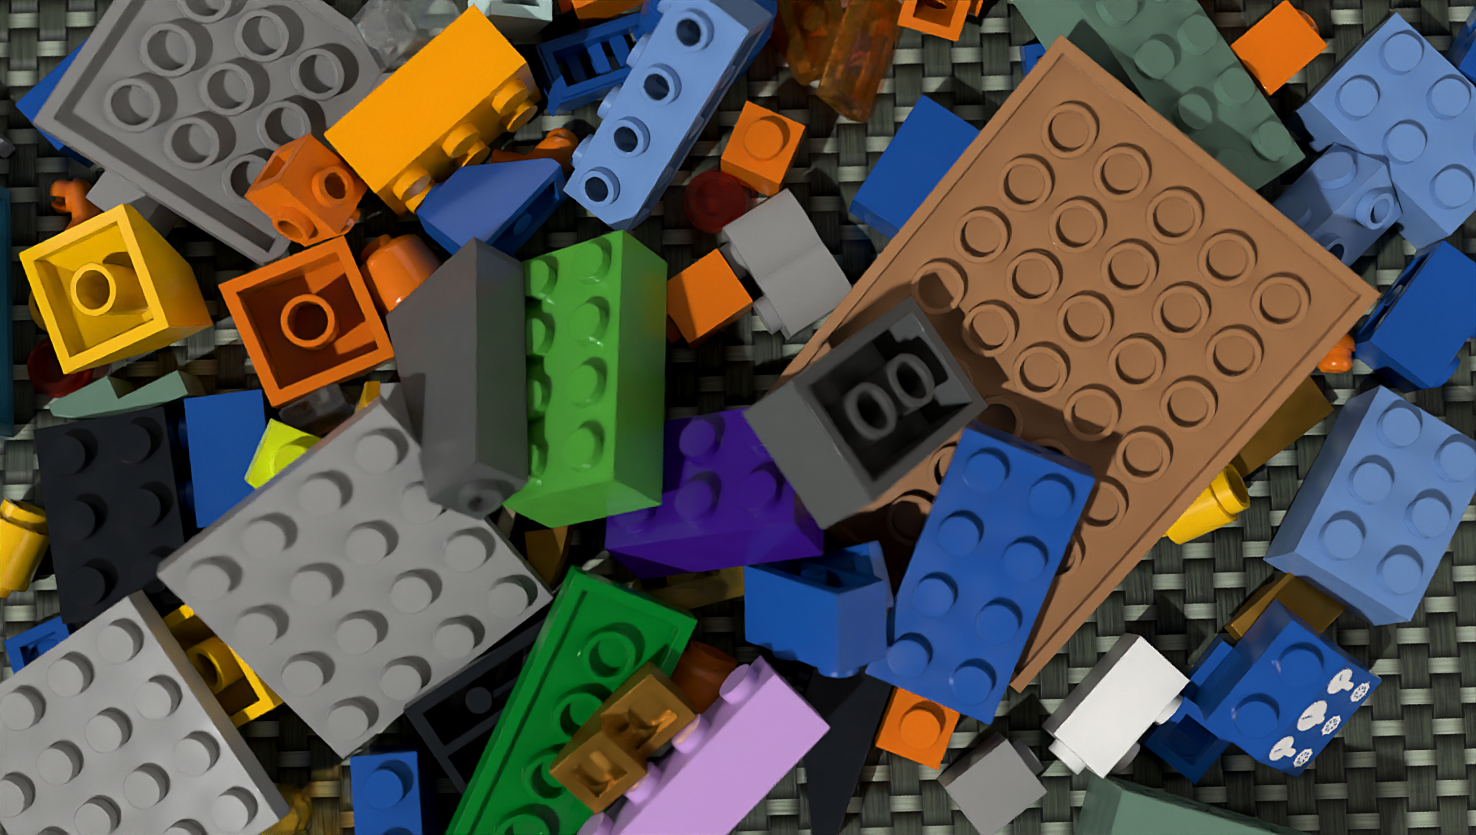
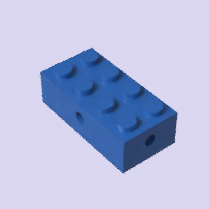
M974 419L964 426L894 594V607L889 608L887 611L886 658L867 664L865 673L991 725L1095 482L1092 467Z

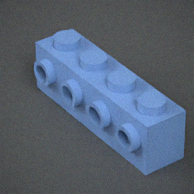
M660 0L657 10L663 14L654 32L649 31L645 33L631 50L626 63L632 70L624 84L616 85L601 103L597 115L603 121L595 135L589 134L572 154L569 165L575 170L563 191L615 231L623 229L629 233L646 220L653 212L773 18L771 13L755 1Z
M1334 143L1271 204L1348 268L1403 215L1385 163L1337 143Z

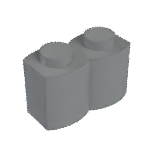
M788 188L722 228L721 236L725 245L718 250L738 280L747 277L755 288L759 298L753 301V308L770 334L781 330L789 341L830 315L852 289L840 266L823 244L808 216Z

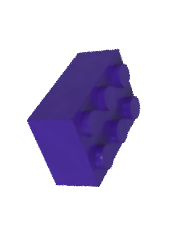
M749 407L664 421L662 505L607 517L605 550L639 579L823 555L824 529L820 528L742 415V412Z

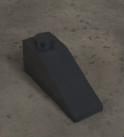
M799 661L791 686L816 709L831 727L802 757L810 835H838L893 684L866 674L867 665L859 667L857 674L842 678L824 676L818 672V667Z

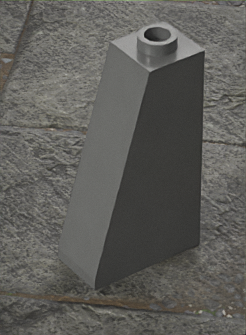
M473 237L386 315V320L412 432L421 447L418 458L428 501L481 521L528 483L524 269L520 261Z

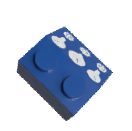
M1274 599L1192 697L1205 722L1257 761L1298 778L1383 680L1281 602Z

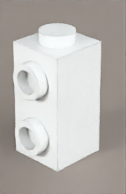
M1125 632L1041 726L1055 739L1048 749L1077 775L1085 767L1102 779L1110 770L1116 774L1122 771L1135 758L1140 749V744L1136 741L1152 723L1156 725L1164 723L1176 712L1183 701V697L1179 692L1190 680L1143 637Z

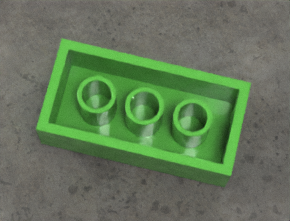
M623 229L522 261L525 280L528 483L501 505L551 529L662 505L668 263Z

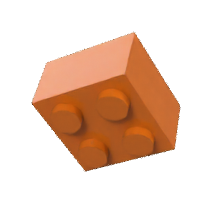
M344 235L218 285L269 402L274 408L282 409L396 361L391 338L373 303L359 271L360 267Z

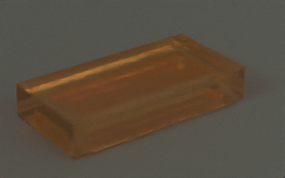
M849 0L816 91V95L848 121L866 123L900 28L897 22L902 4L898 0Z

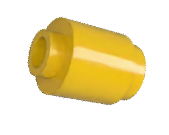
M1230 462L1162 536L1163 538L1168 536L1176 544H1183L1238 520L1239 512L1250 507V497L1246 485L1239 472Z
M8 497L4 498L0 506V598H9L12 590L18 592H26L50 545L45 510Z

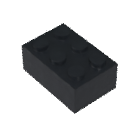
M161 406L33 429L62 625L92 621L125 597L141 589L155 610L185 604L157 576L159 564L204 530L203 528H197L196 517L191 514L186 501V482L192 479L190 455L183 452L178 436L179 418L185 416V411Z

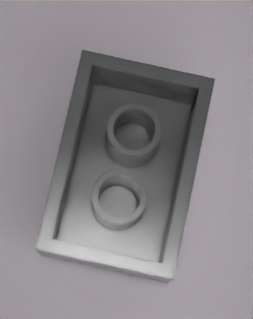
M910 295L742 412V415L823 530L874 503L988 406L915 299Z

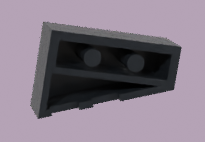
M557 595L466 666L404 706L403 711L462 797Z

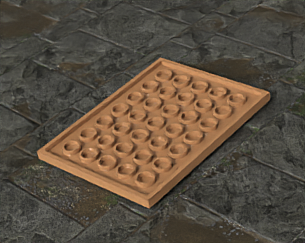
M1060 34L762 398L861 328L912 295L988 406L974 420L1092 467L1095 482L1008 683L1021 693L1382 294ZM962 429L874 503L824 529L844 547L878 541L881 545L890 585L894 589H897Z

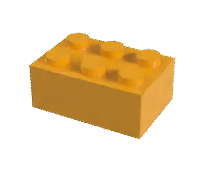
M473 4L323 135L368 186L403 220L411 212L417 215L416 211L422 206L425 196L436 184L443 181L446 182L462 166L479 165L490 152L488 145L506 129L512 133L523 127L536 113L537 106L535 104L542 97L526 60L478 7Z

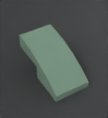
M176 370L137 390L134 389L129 381L105 376L48 404L55 417L83 421L161 406L184 410V399L207 396L198 376Z

